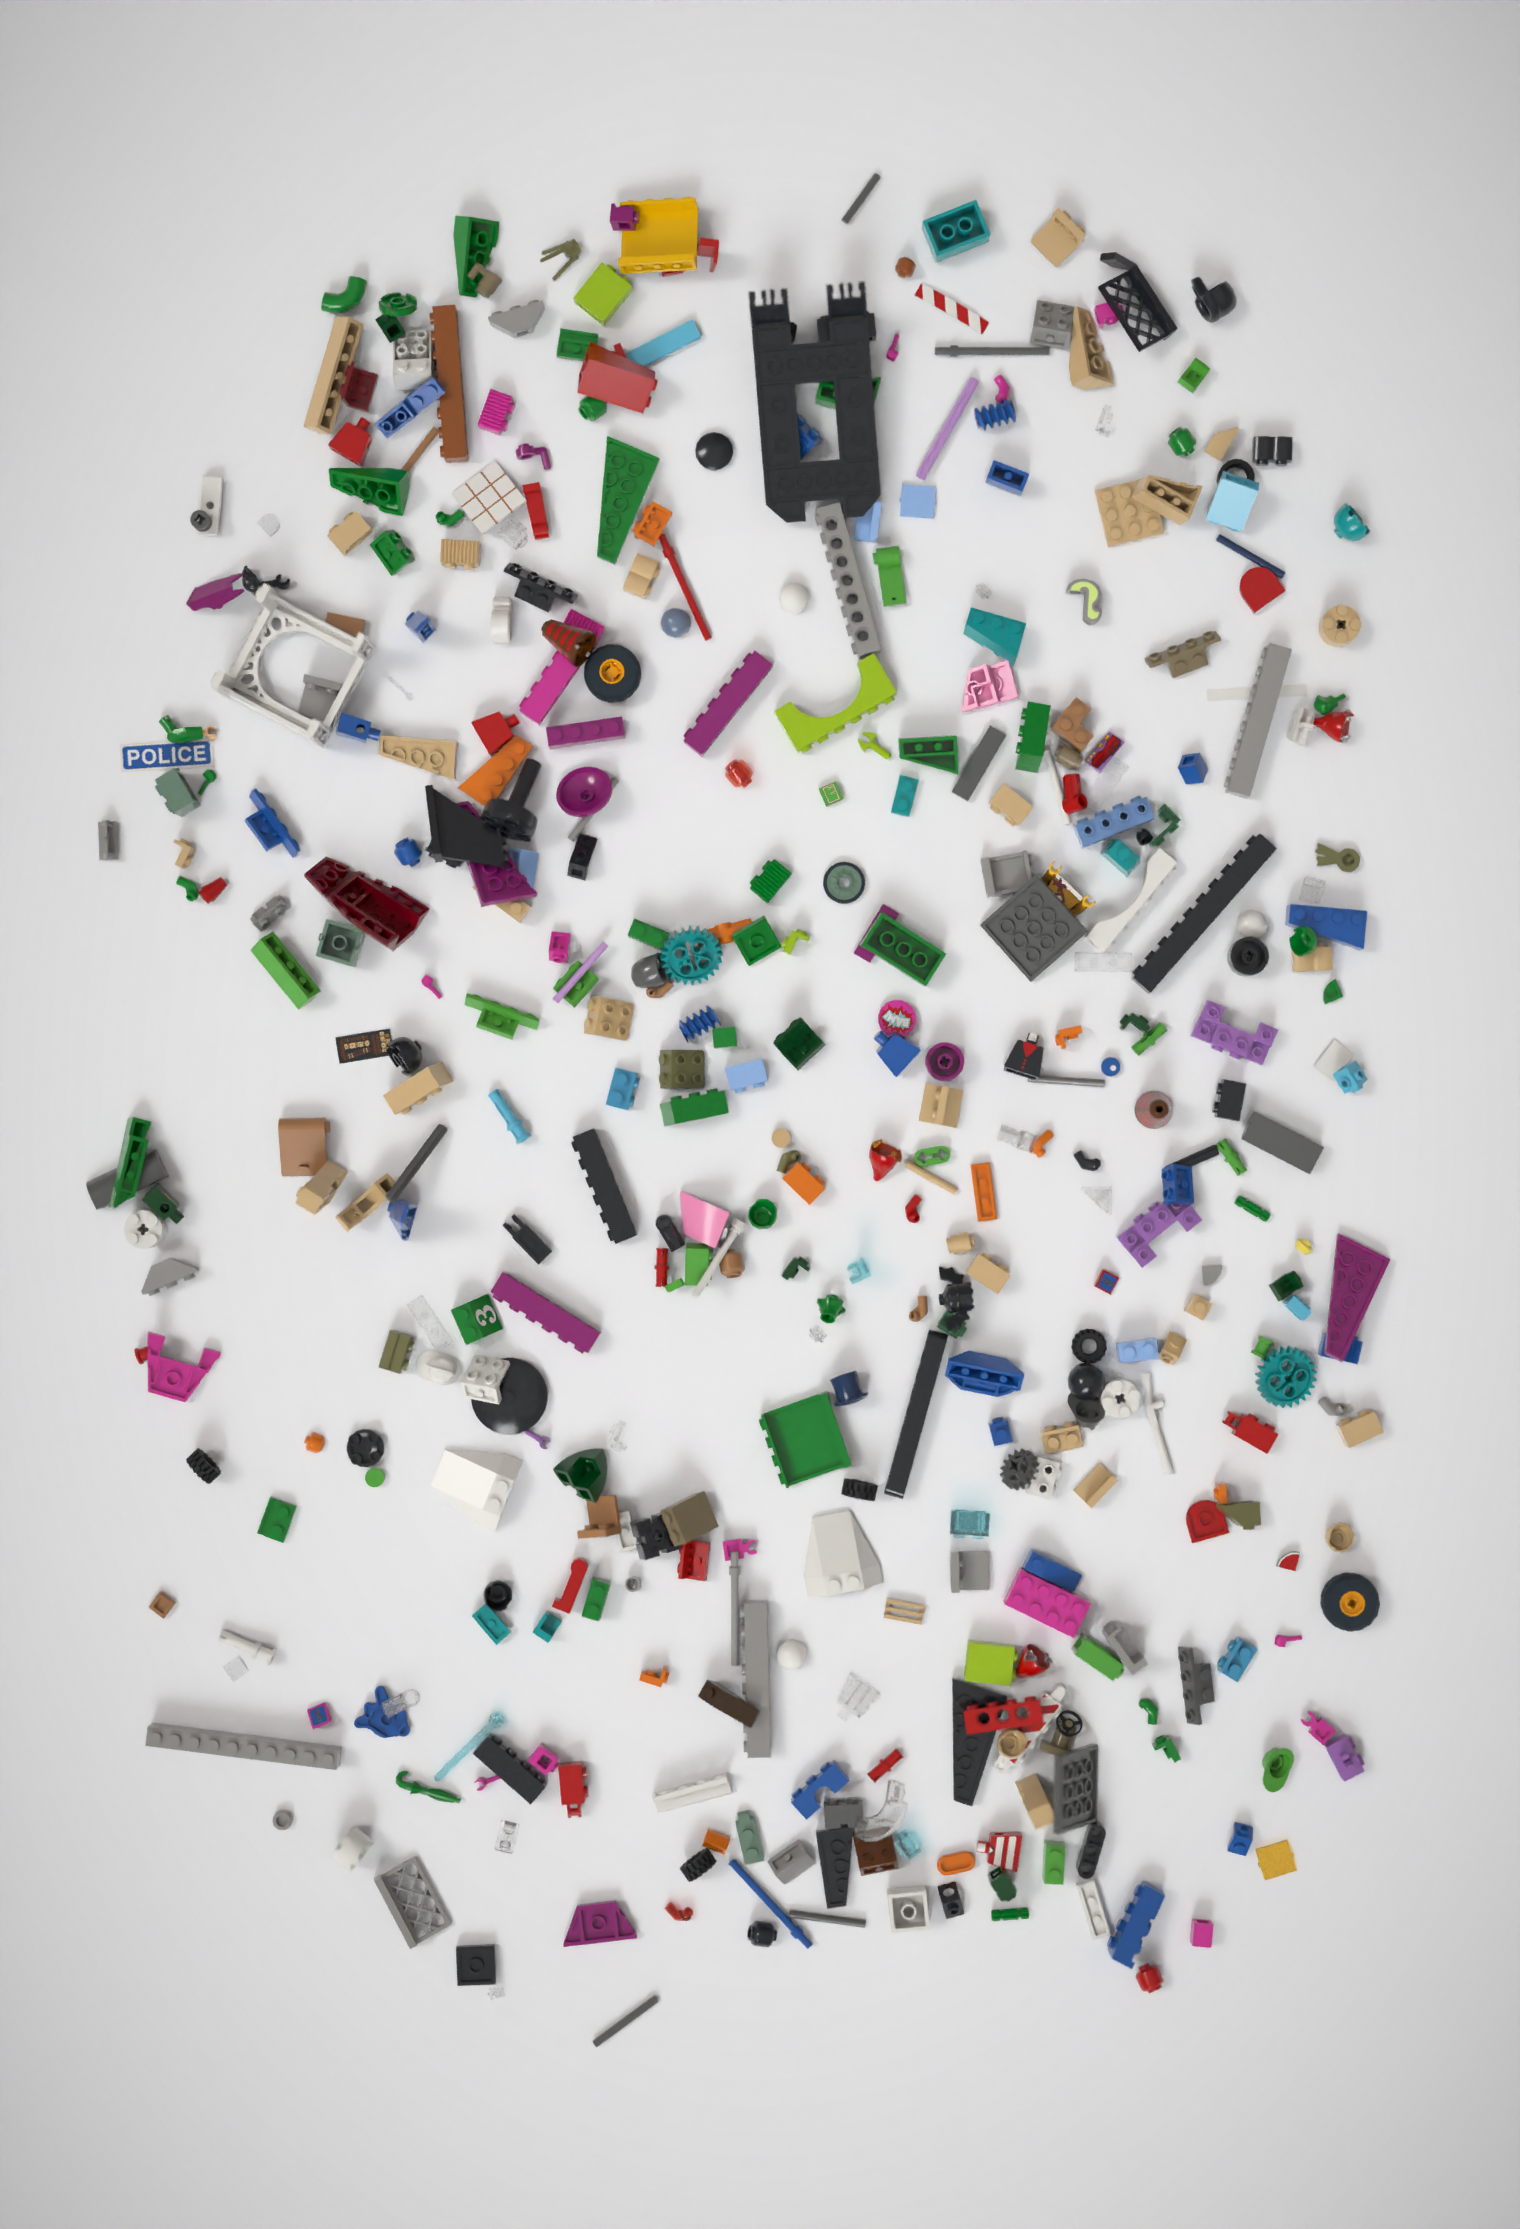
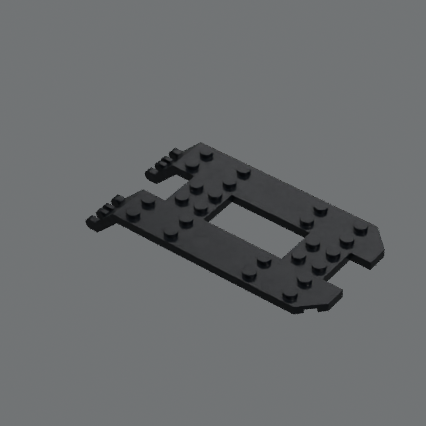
M865 281L858 283L860 297H852L853 285L851 282L847 283L848 298H845L844 283H840L839 292L841 298L833 299V285L826 284L830 341L792 345L787 288H781L780 290L782 303L775 304V290L770 289L771 304L767 305L766 290H762L761 298L763 299V305L755 306V292L748 291L766 506L786 523L806 522L804 502L843 499L844 518L863 517L881 496ZM833 382L839 459L801 462L795 385Z

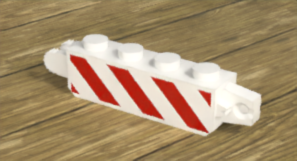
M1056 1684L1049 1693L1044 1690L1037 1694L1036 1699H1041L1044 1717L1043 1724L1015 1728L1023 1732L1028 1740L1025 1752L1036 1745L1038 1742L1037 1737L1040 1733L1044 1734L1050 1727L1049 1722L1053 1717L1057 1718L1061 1713L1062 1704L1060 1701L1066 1694L1063 1684ZM1025 1709L1021 1717H1025L1028 1715L1027 1709ZM999 1752L993 1767L1003 1774L1011 1765L1020 1764L1025 1759L1026 1754L1023 1752L1016 1758H1008Z

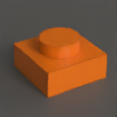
M1223 1482L1215 1483L1216 1488L1213 1489L1214 1500H1217L1219 1504H1228L1226 1484Z

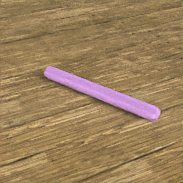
M970 377L916 473L919 479L925 480L979 384L976 378Z

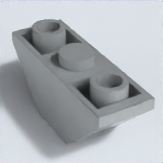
M533 300L528 302L526 306H513L506 312L496 311L488 317L490 326L513 338L533 333L545 311L543 300Z
M169 1258L152 1265L141 1290L142 1295L149 1294V1296L160 1292L159 1288L166 1286L168 1289L177 1285V1281L184 1278V1281L194 1278V1273L199 1270L197 1267L175 1258Z

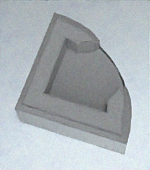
M1221 1264L1202 1266L1203 1285L1211 1284L1219 1277L1222 1270Z

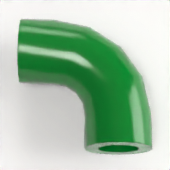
M350 276L347 287L342 293L333 294L325 292L322 298V311L345 313L354 309L363 298L367 281L360 277Z

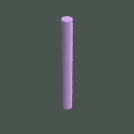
M604 941L552 998L554 1001L559 1003L607 949L608 945Z

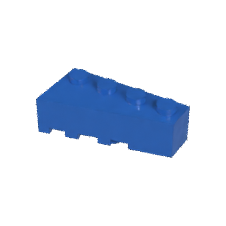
M1142 1881L1141 1885L1138 1884L1136 1886L1132 1902L1129 1901L1125 1907V1916L1123 1919H1119L1115 1935L1111 1936L1107 1942V1949L1111 1959L1130 1969H1133L1135 1965L1132 1962L1134 1955L1140 1954L1142 1949V1937H1146L1149 1934L1151 1928L1150 1920L1156 1918L1165 1898L1162 1890L1145 1881Z

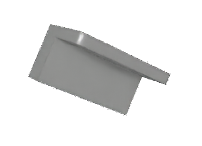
M799 1839L767 1861L775 1876L784 1885L815 1864L814 1859L807 1853Z

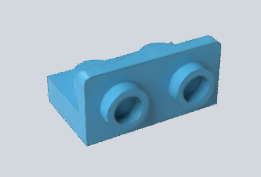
M615 1068L606 1105L628 1110L629 1107L633 1108L635 1096H632L634 1088L638 1089L640 1078L637 1077L638 1073Z
M1236 1637L1235 1640L1232 1639L1229 1642L1226 1655H1222L1218 1660L1217 1670L1238 1682L1258 1649Z

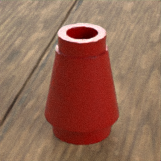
M219 877L201 887L202 890L198 893L209 904L211 901L214 902L228 885Z

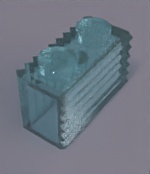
M951 1509L949 1533L953 1534L955 1538H965V1535H973V1539H984V1536H989L990 1512Z

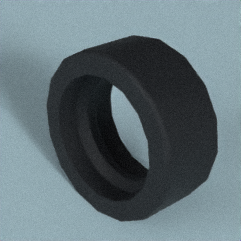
M1242 459L1227 461L1222 465L1217 474V485L1222 472H1226L1233 467L1241 468L1246 473L1247 479L1254 481L1255 478L1253 468Z

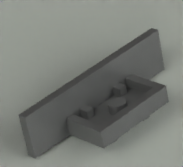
M1179 1646L1178 1659L1180 1662V1676L1187 1723L1202 1725L1200 1705L1215 1702L1210 1663L1195 1665L1193 1648Z

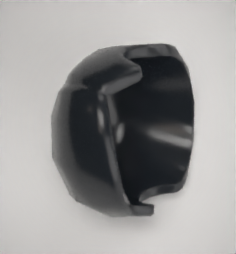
M501 1580L490 1582L483 1592L484 1602L490 1610L496 1612L507 1609L508 1604L512 1600L511 1587Z

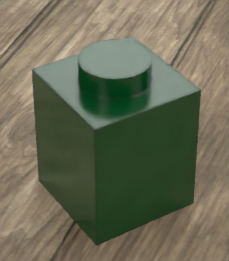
M383 314L375 319L390 343L406 334L396 316Z

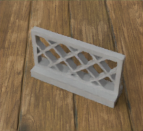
M415 1856L374 1878L376 1886L410 1949L451 1925ZM413 1862L417 1868L415 1877L404 1874L406 1866ZM392 1874L401 1876L398 1886L389 1884L386 1877ZM403 1876L414 1879L411 1890L400 1887ZM416 1880L425 1883L424 1894L413 1891ZM399 1890L409 1892L407 1903L398 1901L397 1895ZM412 1893L423 1896L420 1907L409 1904ZM425 1897L434 1900L433 1911L422 1908ZM408 1907L418 1909L416 1920L407 1918L406 1912ZM421 1911L432 1913L429 1924L418 1921ZM434 1914L442 1916L445 1923L439 1927L431 1925ZM417 1924L427 1926L426 1934L418 1938L415 1933Z

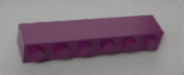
M755 650L752 654L749 652L742 661L744 664L740 669L737 667L731 674L732 680L728 684L726 682L719 690L721 694L717 699L713 697L708 703L707 707L709 709L706 713H701L697 717L695 727L693 729L689 728L683 735L685 738L683 740L684 744L701 757H703L773 668V664Z
M502 1272L490 1291L494 1294L492 1296L494 1299L501 1303L503 1300L509 1303L510 1309L517 1313L519 1311L525 1313L526 1319L533 1323L535 1321L541 1323L542 1329L548 1333L555 1332L558 1334V1339L566 1344L568 1341L575 1345L574 1349L582 1354L584 1352L589 1353L601 1334L597 1329L506 1272Z

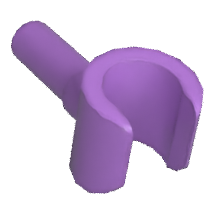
M529 1430L525 1432V1434L539 1442L542 1449H547L546 1446L541 1444L543 1440L551 1443L550 1439L546 1436L540 1437Z

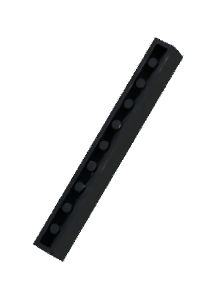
M1259 833L1256 837L1252 835L1247 840L1246 844L1248 846L1243 851L1240 849L1233 856L1235 861L1231 865L1226 864L1220 871L1222 876L1218 880L1214 878L1208 885L1210 888L1206 894L1202 892L1195 900L1197 904L1193 909L1189 907L1183 913L1185 918L1180 923L1177 921L1170 928L1172 933L1168 937L1164 935L1157 943L1159 945L1158 949L1155 952L1151 950L1144 958L1147 960L1144 965L1141 966L1139 964L1133 970L1132 974L1134 976L1131 979L1149 994L1154 990L1275 852L1277 848L1262 834Z

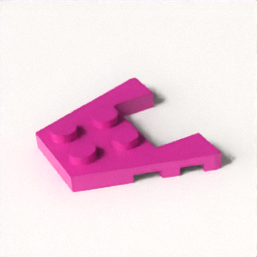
M148 1331V1392L186 1402L205 1374L212 1368L211 1366L214 1362L218 1360L221 1352L204 1347L197 1366L160 1355L165 1336Z

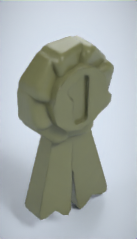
M1317 843V849L1314 852L1326 857L1317 856L1316 860L1318 862L1316 866L1336 864L1344 872H1352L1359 867L1360 856L1354 849L1345 848L1341 852H1337Z

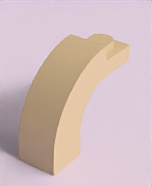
M386 1173L374 1182L357 1200L336 1215V1220L347 1232L362 1222L387 1200L385 1196L395 1184L393 1178Z

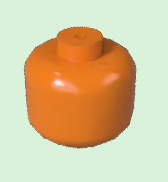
M312 1432L310 1436H306L304 1443L308 1451L319 1453L323 1449L325 1440L322 1435Z

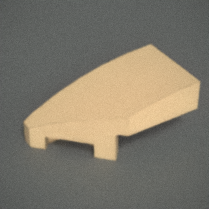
M1239 427L1214 434L1204 452L1221 461Z

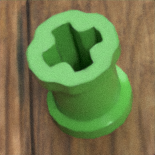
M1259 1335V1341L1255 1349L1251 1350V1353L1266 1360V1353L1275 1343Z

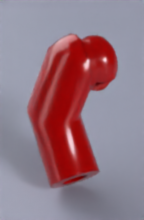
M916 1194L905 1206L906 1218L911 1223H917L920 1220L917 1206L923 1199Z

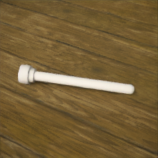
M734 1218L731 1222L730 1233L693 1291V1299L699 1298L736 1236H739L740 1233L742 1234L746 1229V1224L741 1220Z

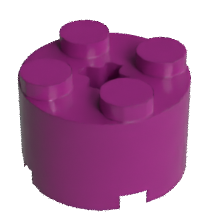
M947 1042L938 1043L927 1052L925 1067L932 1078L938 1081H950L956 1078L963 1070L964 1056L962 1051L954 1044ZM942 1057L949 1059L947 1067L940 1065L939 1062L942 1060Z

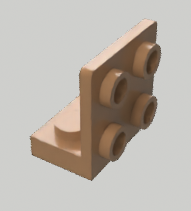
M616 1495L599 1496L596 1503L586 1500L589 1525H585V1529L577 1531L578 1539L608 1537L622 1533Z

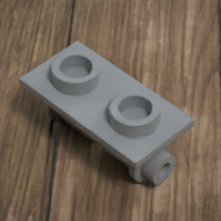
M102 820V822H98L99 860H118V821Z
M280 895L274 896L265 904L268 907L267 911L261 907L252 914L250 920L258 930L263 931L268 928L272 922L278 917L283 916L290 908Z

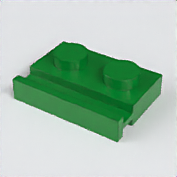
M560 328L556 357L584 361L589 343L597 344L599 335Z
M270 1497L257 1534L284 1543L297 1506Z

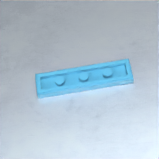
M692 319L625 353L627 359L645 367L701 339V335Z

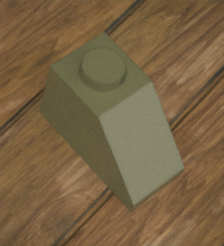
M1250 1500L1216 1504V1508L1235 1525L1243 1527V1530L1255 1529L1254 1526L1261 1525L1260 1502Z

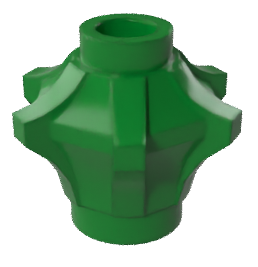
M834 1294L827 1295L824 1299L818 1298L816 1303L821 1313L820 1319L825 1323H834L835 1319L846 1311L842 1306L844 1301Z

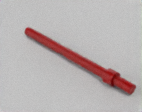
M663 533L659 541L663 548L664 557L668 559L704 640H710L712 638L675 558L676 553L673 546L670 547Z

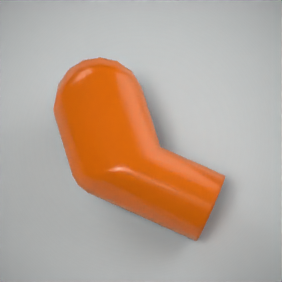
M1047 1129L1037 1138L1032 1149L1033 1154H1036L1038 1158H1041L1046 1153V1150L1042 1147L1054 1136L1050 1130Z

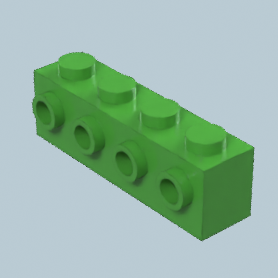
M274 932L261 938L250 950L298 1010L309 1004L321 992Z

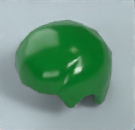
M1306 925L1294 929L1295 934L1289 938L1290 947L1294 954L1300 957L1314 952L1318 943L1314 930Z
M768 1199L756 1200L748 1211V1219L751 1225L759 1230L772 1227L777 1220V1208L774 1203Z

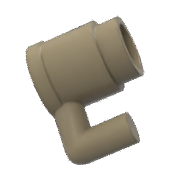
M476 263L467 276L474 280L478 273L483 275L476 291L488 299L502 283V279L480 263Z

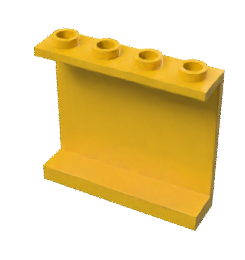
M683 197L679 199L665 198L662 200L646 199L645 201L627 200L626 202H620V207H634L635 211H639L640 216L639 223H636L635 231H622L621 257H618V266L621 274L697 270L698 204L696 198Z

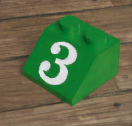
M488 1294L451 1309L465 1345L503 1329Z

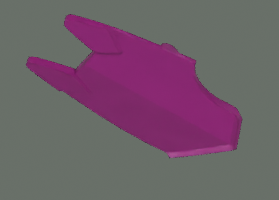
M243 574L230 575L229 577L195 587L186 605L192 611L202 608L221 609L224 604L244 592V589L233 590L232 585Z

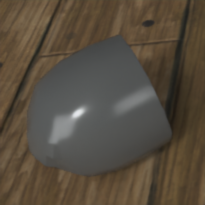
M662 953L644 957L633 964L631 979L636 987L650 989L667 982L668 974L662 968V961L660 959ZM657 959H658V961H659V963H660V968H659V969H658V967H657Z

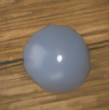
M672 608L662 615L660 624L666 635L680 637L690 630L691 619L685 610Z

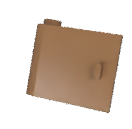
M326 1117L279 1118L278 1134L282 1176H314L327 1162L326 1135L330 1133V1121H327Z

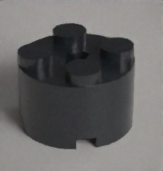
M1255 937L1239 939L1228 950V965L1234 973L1240 976L1247 977L1258 974L1266 967L1269 961L1268 948ZM1247 952L1248 955H1252V959H1249L1248 961L1246 958H1244V955L1247 954Z

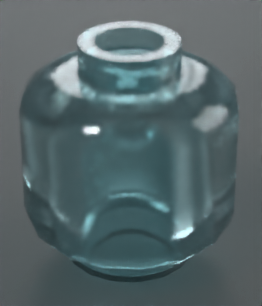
M904 1829L896 1835L898 1839L894 1842V1846L902 1858L908 1857L910 1860L922 1852L923 1844L915 1831L907 1832Z

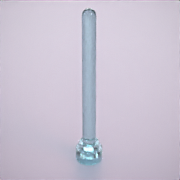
M495 1710L490 1715L489 1722L434 1776L435 1781H441L493 1728L501 1727L506 1722L505 1718Z

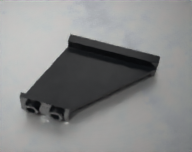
M433 785L425 786L435 863L443 862L444 858L502 867L503 871L506 870V863H509L508 851H504L503 846L507 845L506 835L501 833L500 827L496 828V831L435 790Z

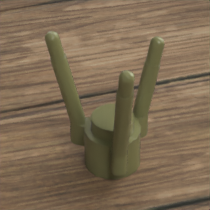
M572 239L542 251V255L551 254L541 258L540 262L549 260L561 253H564L566 258L571 257L552 278L555 281L574 261L579 259L577 254L581 253V249L576 240Z

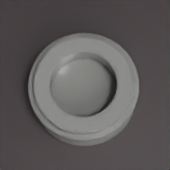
M279 1810L273 1816V1825L278 1830L288 1829L293 1821L291 1813L287 1810Z

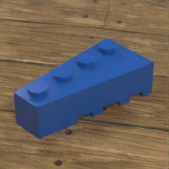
M1289 904L1286 907L1285 925L1293 928L1306 925L1312 928L1319 937L1360 951L1364 949L1367 911Z

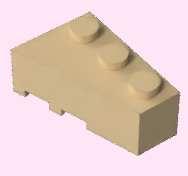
M1036 1773L1015 1782L1035 1830L1054 1821V1803L1050 1794L1046 1796Z

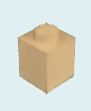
M1192 1294L1183 1311L1204 1321L1212 1303Z

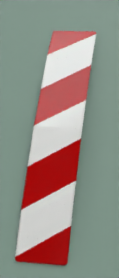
M922 283L914 296L948 313L980 334L984 333L989 324L987 320Z

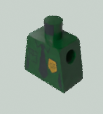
M159 1182L142 1198V1201L164 1221L169 1217L175 1224H178L184 1218V1215L177 1209L179 1202ZM162 1204H167L170 1208L165 1209Z

